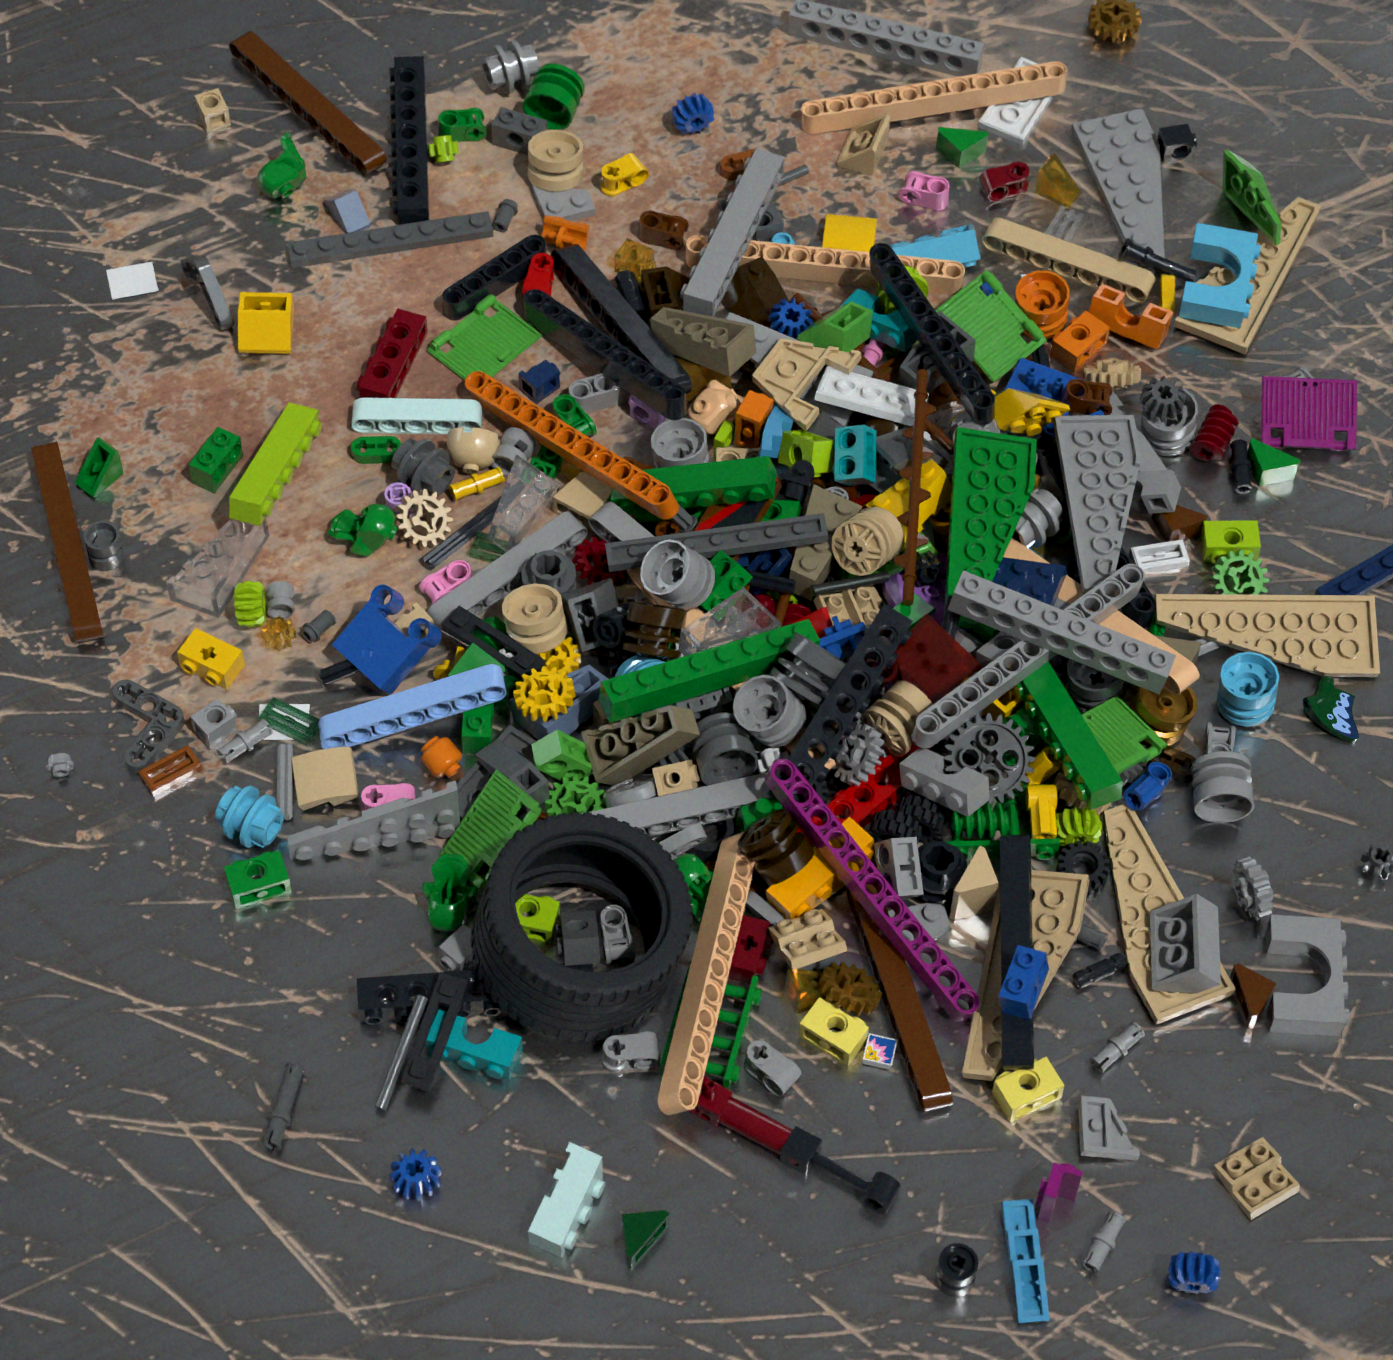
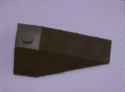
M759 257L737 268L721 302L729 313H734L769 328L771 322L768 321V316L772 313L771 308L773 305H779L780 300L783 298L788 303L790 301L775 273L765 259Z

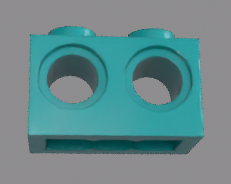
M866 425L835 428V437L833 439L835 440L833 443L835 463L832 467L834 481L846 486L876 483L877 430ZM855 439V443H854V445L851 447V443H852V441ZM855 465V469L851 473V468Z

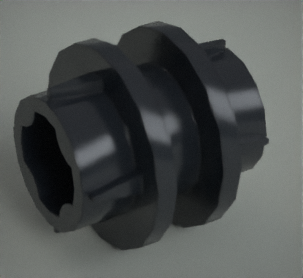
M936 840L924 843L918 848L924 895L918 897L929 903L942 904L953 900L957 884L967 869L964 854L956 846L947 842Z

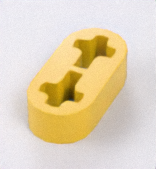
M1161 275L1159 282V306L1173 312L1175 311V276Z

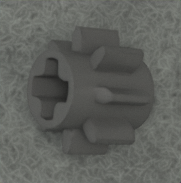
M1371 844L1369 851L1363 852L1361 861L1364 862L1362 872H1367L1372 877V880L1382 877L1387 880L1390 872H1393V852L1385 844L1376 847Z

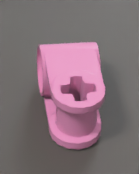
M918 171L907 173L905 187L899 193V197L904 203L937 211L943 210L948 206L949 182L945 178L922 174Z
M453 561L439 571L425 577L421 581L419 589L422 593L429 596L433 605L443 596L471 578V568L465 561Z
M407 783L369 785L364 788L361 794L363 803L361 810L364 811L401 798L416 799L415 788Z

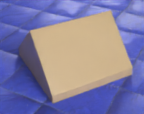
M885 114L851 128L836 164L845 169L873 176L888 142L890 116Z
M979 846L954 890L950 919L959 920L990 912L994 909L998 880L986 849L982 846Z

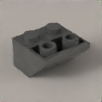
M907 427L876 437V456L886 463L889 462L887 467L897 475H899L901 469L911 466L912 440L902 436V431L907 429ZM923 438V446L934 451L933 457L922 461V464L933 459L944 470L949 461Z
M611 578L561 594L564 614L570 635L573 638V645L578 644L579 650L582 652L602 646L596 640L593 633L594 619L598 615L619 606Z

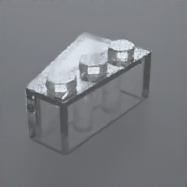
M516 454L491 524L488 540L506 552L519 544L553 505V496L558 492L560 483Z
M743 587L681 630L678 650L684 656L780 628L782 623Z

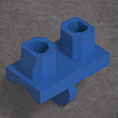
M836 615L831 617L834 625L824 629L826 637L820 638L819 646L844 661L841 648L851 645L853 651H855L867 629L864 622L852 626L850 619L839 622Z

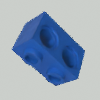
M1020 945L1017 946L998 996L1002 1013L1027 1020L1031 1019L1049 971L1046 952Z

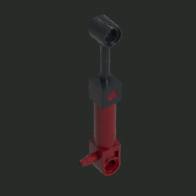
M706 1076L703 1078L696 1107L688 1110L689 1113L717 1127L721 1123L781 1156L780 1161L806 1175L813 1164L860 1188L864 1191L861 1196L862 1203L875 1213L886 1214L902 1189L901 1184L889 1174L876 1172L873 1178L869 1180L820 1154L822 1139L798 1126H795L793 1130L733 1097V1091L719 1085Z

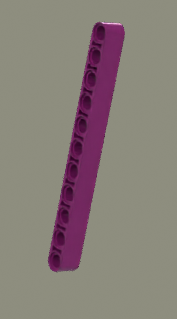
M787 759L775 761L766 775L768 788L783 807L790 812L792 818L797 822L802 831L948 1015L956 1021L967 1020L979 1006V998L976 992L796 766ZM775 772H783L787 776V780L778 779ZM793 794L802 795L805 802L799 803L795 801ZM811 817H819L823 825H815L811 821ZM829 839L837 840L841 844V848H833L829 843ZM847 862L856 863L859 871L850 870ZM865 885H873L877 890V894L867 892ZM889 907L894 910L896 917H888L884 913L883 908ZM902 930L910 931L914 940H906L902 935ZM920 953L928 954L932 959V964L924 963L920 958ZM939 976L946 977L950 981V987L941 985ZM962 999L966 1001L969 1010H962L958 1006L957 1000Z

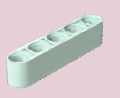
M359 398L353 402L351 426L353 430L359 433L448 435L451 429L464 427L463 432H472V427H482V404L471 399Z

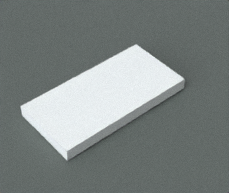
M1020 57L1014 68L1038 63ZM1055 95L988 106L978 121V128L1023 146Z
M831 366L826 367L814 400L909 426L914 424L915 398L913 396L916 389L853 372L848 375Z

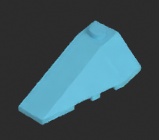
M974 224L940 231L939 237L935 238L934 235H925L914 239L913 243L903 241L889 245L896 255L953 260L960 262L964 267L977 264L976 260L981 259Z

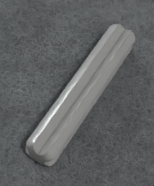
M281 743L277 747V807L281 808L280 812L284 814V820H290L293 817V766L291 759L293 757V746L289 743Z

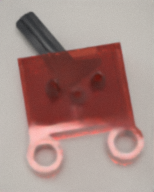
M950 595L947 599L941 626L926 614L910 630L913 633L903 647L900 644L897 646L894 652L899 656L892 665L893 672L881 684L889 685L895 682L899 673L898 667L900 666L931 695L927 697L932 704H935L968 680L981 667L980 663L955 640L961 615L948 610L953 595ZM875 662L872 665V668L877 667Z

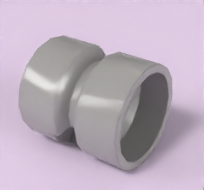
M511 427L506 429L500 440V445L492 456L493 459L497 458L492 463V468L500 467L503 475L508 478L520 477L527 465V460H529L536 448L534 437L519 428Z

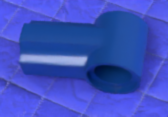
M1161 762L1150 763L1146 772L1125 790L1122 796L1125 800V806L1132 811H1142L1154 799L1160 798L1172 777L1171 769Z

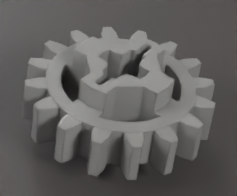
M857 724L849 737L843 735L841 738V745L843 747L835 759L836 765L832 768L836 770L835 777L849 785L859 786L861 780L864 782L868 781V774L875 775L874 767L875 765H881L882 762L878 758L884 754V750L880 749L885 743L884 740L880 739L882 734L867 724H864V726Z
M1248 856L1233 863L1234 868H1232L1235 875L1232 878V886L1237 895V902L1241 907L1244 906L1245 912L1249 911L1250 917L1255 918V920L1271 915V909L1274 908L1271 902L1274 897V891L1269 882V875L1265 870H1261V865H1257L1255 858L1251 859Z

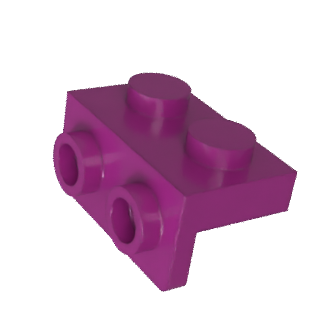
M1053 1163L1049 1178L1043 1177L1035 1204V1207L1040 1208L1038 1220L1050 1222L1057 1196L1075 1201L1083 1174L1082 1171L1077 1170L1071 1164Z

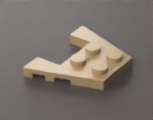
M780 338L752 374V379L766 395L774 399V402L803 430L807 431L818 417L819 408L799 399L825 364L849 375L862 359L861 352L858 350H851V353L839 351V347L829 346L827 349L814 347L813 343Z

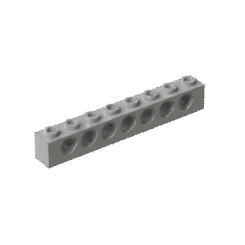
M795 0L789 13L788 36L958 77L978 74L982 65L985 45L982 42L808 0Z
M964 570L948 607V610L1157 694H1160L1176 657L1172 653Z

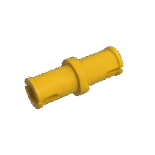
M495 467L481 474L473 473L468 479L450 484L449 490L453 500L456 501L473 493L481 494L486 488L504 483L505 479L500 467Z

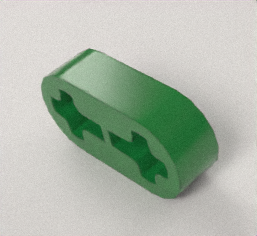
M394 436L358 437L351 444L352 458L360 464L391 463L396 450L401 445V441ZM388 447H393L392 452H387ZM361 448H366L364 453H360Z

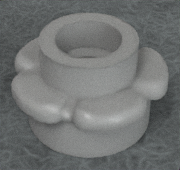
M53 754L48 757L46 770L55 777H64L73 769L74 762L71 761L69 754Z

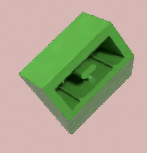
M851 301L820 318L801 332L797 339L802 342L813 343L814 347L827 349L829 346L839 347V351L851 352V350L870 338L873 311Z

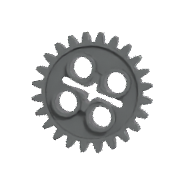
M988 713L984 721L977 714L974 717V724L968 720L964 723L965 729L961 726L955 729L958 736L949 735L947 739L953 745H945L943 748L944 751L950 753V755L943 757L944 762L950 764V766L945 768L944 773L955 774L968 767L981 774L989 773L993 775L996 783L994 786H989L990 800L987 802L991 806L995 798L997 803L1002 805L1004 803V795L1011 801L1014 799L1013 791L1018 794L1024 791L1020 783L1023 785L1030 783L1029 778L1025 774L1031 775L1034 773V769L1029 767L1028 764L1034 763L1036 758L1028 756V753L1034 749V746H1025L1024 743L1029 739V735L1019 736L1022 730L1021 726L1013 730L1011 728L1012 719L1003 724L1002 715H999L995 721H992L991 714ZM990 734L993 736L995 745L987 746L984 744L982 735ZM973 741L977 748L972 747L970 742ZM965 753L973 755L975 765H966L962 760V755ZM991 755L994 759L987 765L984 760ZM1002 755H1012L1015 759V765L1007 766L1004 764ZM1000 771L1006 773L1007 778H1004Z

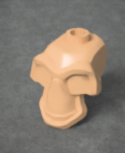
M712 380L688 408L687 418L702 425L706 435H714L718 433L724 420L735 423L736 412L745 397L736 394L733 388L729 389L717 380Z

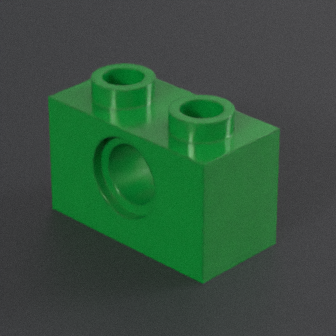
M280 850L264 852L258 857L248 860H237L228 866H224L226 881L236 909L292 893L289 876ZM257 875L262 876L259 879H251L252 877Z

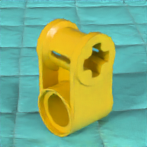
M626 154L622 158L607 163L602 167L601 176L603 180L600 183V190L606 196H618L622 192L643 184L649 177V171L635 154Z

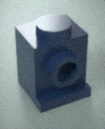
M546 359L540 364L532 366L527 373L523 370L518 373L519 389L536 405L560 388V371L554 363H549Z

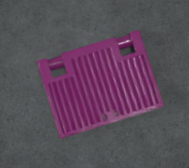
M1262 376V443L1280 449L1292 447L1345 452L1356 450L1357 380ZM1271 429H1283V438H1272ZM1334 432H1347L1346 441L1334 440Z

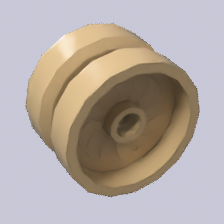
M547 130L534 135L528 142V178L533 185L543 190L560 192L572 189L581 182L583 175V143L578 136L563 130Z
M536 583L523 585L505 597L502 604V612L508 637L535 654L556 648L564 641L567 634L566 618L562 597L555 588Z

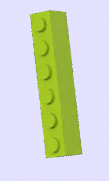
M290 402L287 404L230 495L229 518L261 526L265 517L271 515L273 504L276 500H280L284 486L290 484L293 471L295 468L300 467L304 453L310 451L312 440L320 434L322 422L319 421V410Z

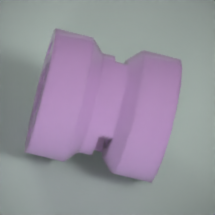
M396 482L390 484L385 489V506L392 509L395 516L400 514L395 507L403 504L401 501L402 497L406 495L410 497V488L404 483ZM410 508L408 510L407 517H409L411 514Z

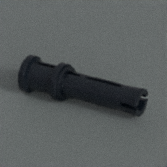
M1127 238L1120 249L1118 258L1121 261L1126 259L1138 264V267L1144 269L1149 267L1166 275H1174L1175 279L1184 283L1186 281H1194L1190 277L1185 276V274L1193 277L1196 276L1195 269L1157 255L1151 247L1147 246L1144 248L1136 245L1132 239Z

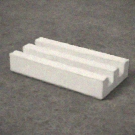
M1183 539L1130 548L1133 564L1141 567L1144 574L1188 567L1190 563ZM1180 550L1177 552L1166 553L1167 551ZM1155 554V555H1153V556H1147V557H1141V558L1139 557V556H1143V555Z

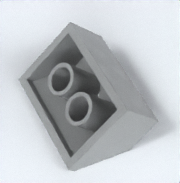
M1194 894L1150 911L1152 989L1165 992L1199 993L1221 985L1218 906L1200 895Z

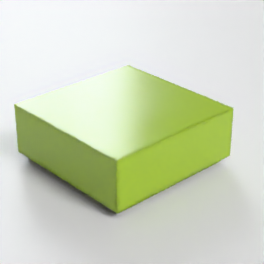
M724 420L714 438L713 455H716V447L725 448L730 446L734 435L733 422Z

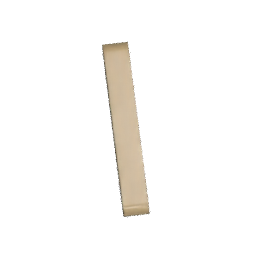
M994 218L982 238L984 247L992 252L1045 271L1056 273L1099 289L1101 284H1105L1125 292L1124 299L1132 302H1145L1155 283L1154 274L1144 268L1002 218Z

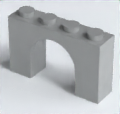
M1271 914L1266 927L1267 954L1296 955L1312 960L1324 973L1326 985L1321 990L1310 994L1273 992L1268 1005L1269 1032L1340 1036L1343 1027L1349 1024V1008H1344V999L1348 997V982H1343V973H1346L1347 956H1342V947L1344 948L1346 944V931L1341 930V919Z

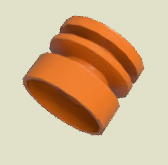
M1037 270L1026 274L1019 280L1016 286L1015 303L1041 329L1046 340L1053 338L1057 332H1062L1065 329L1068 321L1070 289L1066 281L1060 275L1050 271ZM1027 329L1022 333L1024 336L1034 339Z

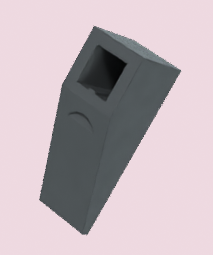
M498 739L475 754L477 760L491 775L497 769L535 799L539 805L549 799V781L529 760ZM524 804L521 806V808L527 814L529 808L526 807Z

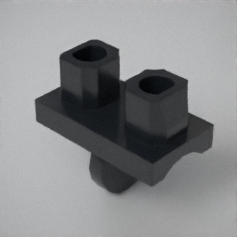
M806 460L797 461L793 464L791 473L785 471L783 476L786 485L784 497L792 501H800L801 507L804 505L806 496L811 495L814 485L812 479L815 470L810 462Z

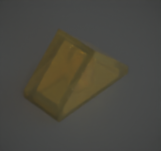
M1052 153L1038 169L1035 193L1065 209L1069 208L1080 195L1081 190L1057 155Z
M791 967L787 970L785 990L796 1014L810 1010L819 997L823 1000L826 999L827 994L820 992L822 986L818 984L822 975L821 972L804 969L792 970Z

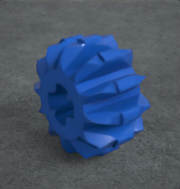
M693 93L689 97L685 95L683 100H677V105L672 107V120L674 125L683 134L689 132L693 135L696 131L701 132V129L708 128L709 123L714 121V107L704 94L697 95Z
M783 298L780 300L779 305L774 304L771 308L772 313L768 316V321L771 322L769 328L798 340V335L813 323L812 319L809 318L811 310H803L804 302L798 305L795 298H791L789 303Z
M411 1148L409 1156L400 1152L398 1155L399 1162L392 1161L391 1170L393 1172L389 1177L390 1182L394 1183V1191L396 1193L403 1192L406 1200L413 1194L416 1200L420 1201L422 1193L431 1197L433 1194L432 1187H439L440 1179L438 1177L441 1175V1167L436 1165L437 1158L435 1156L427 1157L425 1149L418 1155Z
M1180 1252L1173 1255L1168 1267L1169 1285L1178 1291H1185L1186 1293L1207 1294L1210 1291H1214L1217 1289L1221 1269L1219 1268V1261L1212 1255H1204L1202 1252Z

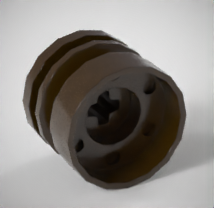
M629 602L626 620L639 625L638 630L625 631L624 635L636 638V643L623 642L622 649L637 654V656L663 660L673 657L680 658L681 650L669 648L670 643H683V639L671 635L672 629H685L687 610L649 603Z
M784 808L775 810L757 820L738 840V846L741 851L746 853L747 859L752 862L757 861L755 870L767 885H775L792 877L804 868L815 854V847L805 833H796L798 824L792 820V815Z

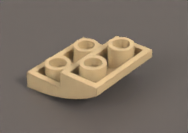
M870 586L844 590L842 593L818 595L814 599L817 610L827 607L830 618L837 615L839 622L850 619L852 626L864 622L865 626L872 624L880 611Z
M350 746L317 750L291 758L298 806L303 811L326 802L336 806L359 797L353 752Z
M823 909L810 910L803 916L795 919H784L778 922L777 925L769 927V933L792 970L847 951L845 940L835 931L833 920Z
M1263 1137L1214 1165V1170L1223 1185L1250 1220L1300 1191V1184L1281 1165V1156Z

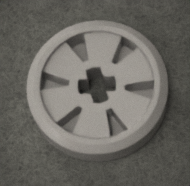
M654 775L637 776L608 788L603 794L606 807L610 808L657 797L658 793Z

